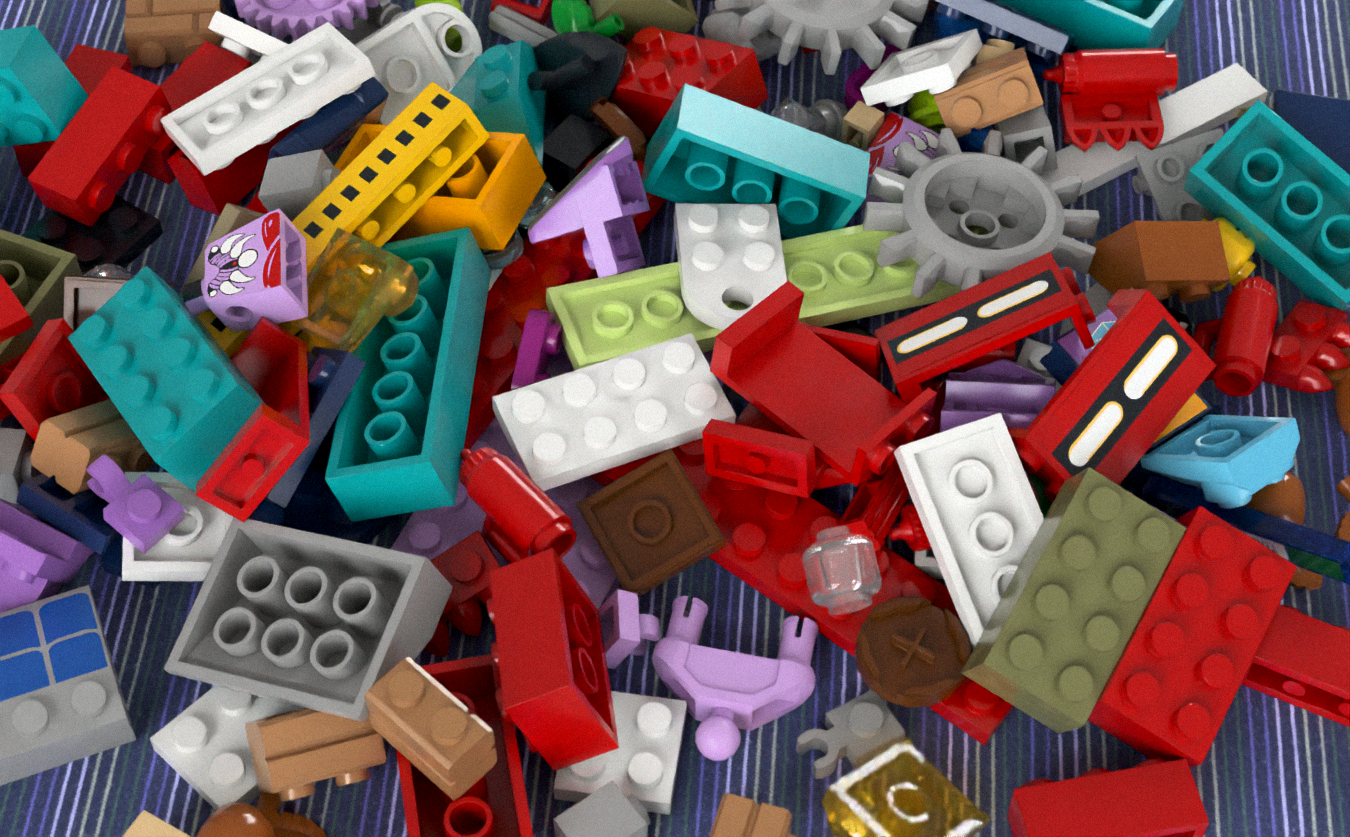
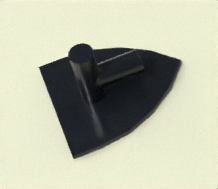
M566 32L533 47L540 71H533L529 74L528 85L533 91H547L558 126L571 113L590 122L594 117L589 112L588 107L600 96H605L608 101L611 100L622 77L628 49L609 37L592 32Z

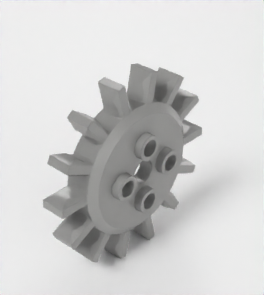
M715 0L714 5L717 11L749 8L751 12L742 17L738 38L745 43L766 30L771 31L781 38L778 47V63L786 66L796 55L798 46L820 50L821 63L825 74L835 75L842 50L851 48L858 53L870 70L878 69L886 47L877 36L901 50L909 49L917 26L907 20L922 23L929 0Z
M951 128L941 129L936 148L938 158L929 160L907 140L899 144L894 166L908 178L876 166L872 174L868 194L891 203L867 202L863 218V231L899 232L897 235L881 240L876 262L883 268L913 258L920 267L917 269L911 294L919 299L932 290L940 279L961 287V292L1048 252H1051L1058 265L1063 267L1069 266L1071 270L1087 275L1096 247L1072 238L1093 239L1100 219L1099 211L1063 209V206L1077 202L1083 183L1081 177L1076 174L1048 184L1041 177L1048 150L1039 145L1021 163L1000 156L1003 148L1001 131L990 130L983 142L981 152H962ZM971 225L981 226L987 229L990 234L977 235L967 228Z

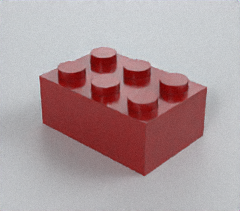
M647 26L638 31L633 39L624 46L628 49L622 77L609 102L617 105L645 134V137L652 138L684 83L755 110L769 96L754 49Z
M553 548L490 571L492 596L487 598L486 605L496 630L497 641L491 643V653L494 663L500 672L501 687L496 689L495 694L497 705L503 718L508 723L514 721L522 731L532 753L539 752L554 771L619 748L600 612Z

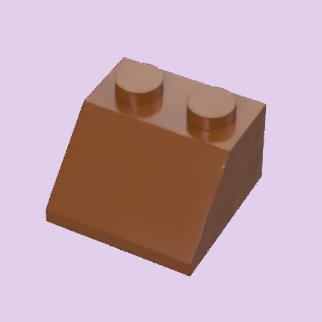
M1133 221L1091 245L1096 247V251L1088 274L1113 295L1119 289H1130L1132 287L1133 289L1149 290L1158 301L1164 300L1169 296H1179L1180 302L1191 303L1209 298L1211 296L1210 290L1230 281L1218 221Z

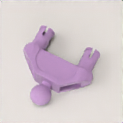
M680 596L673 601L666 637L655 645L652 655L653 666L672 695L677 700L687 701V712L695 720L702 721L695 733V743L704 757L712 761H724L735 754L741 743V734L738 728L752 731L796 709L811 696L815 687L816 676L810 664L819 627L813 620L804 617L801 636L798 638V631L796 630L799 616H791L784 619L776 659L699 646L704 620L708 613V606L702 600L693 597L690 614L687 617L688 611H686L688 596Z

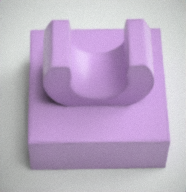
M617 589L598 609L608 668L615 669L629 654L644 655L646 653V639L650 641H658L660 639L659 619L653 615L639 614L637 593Z

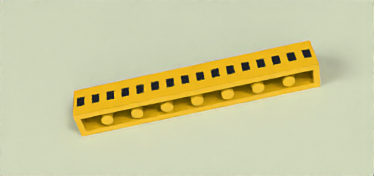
M431 82L292 221L293 225L306 239L308 316L276 324L277 326L295 335L490 138V135L468 104L434 82ZM211 310L198 315V318L229 357L252 330L231 331Z

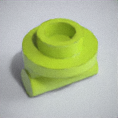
M928 89L916 92L908 104V111L911 115L907 119L936 133L946 128L934 95L930 94Z

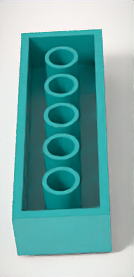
M469 227L385 243L370 258L351 354L365 361L366 364L338 413L325 475V481L351 522L455 505L459 482L458 475L462 463L460 453L464 449L491 270Z

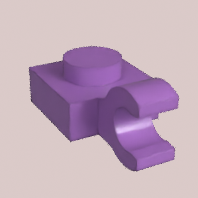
M104 454L87 468V472L93 476L87 482V485L95 494L110 503L103 509V519L142 553L145 554L184 519L185 508L145 474L131 484L120 467Z

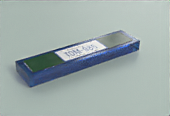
M1149 475L1141 490L1147 504L1174 519H1178L1196 507L1201 506L1297 567L1350 585V542L1243 505L1236 508H1221L1218 506V503L1207 501L1202 491L1155 475Z

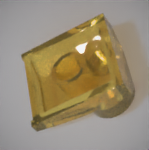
M338 227L307 276L308 316L288 322L328 346L352 354L383 315L388 317L396 316L413 304L419 288L418 276L413 271L414 267L402 258Z
M908 738L903 739L830 785L822 800L827 814L829 829L835 837H973L988 824L991 817L986 812L982 813L912 746L913 742Z

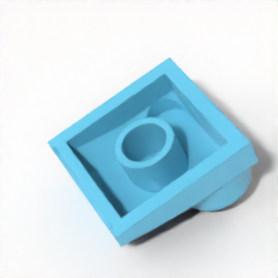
M1206 415L1202 420L1155 450L1144 454L1140 461L1144 469L1188 485L1201 487L1205 499L1209 502L1218 503V506L1221 508H1236L1249 503L1252 500L1251 495L1264 486L1277 483L1285 478V472L1294 466L1293 457L1300 441V434L1296 418Z

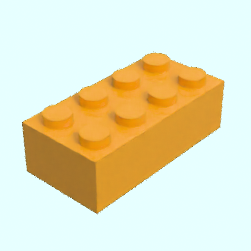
M362 124L334 167L342 172L388 125ZM487 132L490 138L396 232L397 241L469 227L479 248L503 251L547 178L525 134Z

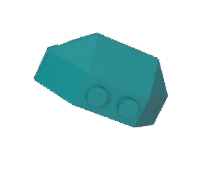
M522 40L508 45H495L486 50L482 55L477 56L450 93L468 104L487 132L525 134L542 167L545 91H533L528 85L529 74L533 71H540L533 51L534 46Z

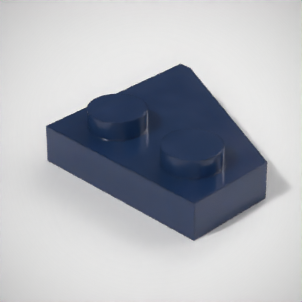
M43 473L21 484L16 499L18 504L36 514L41 521L57 527L98 554L102 555L106 552L114 528L103 519V509L110 503L99 497L91 489L74 495L56 483L55 476L49 478Z

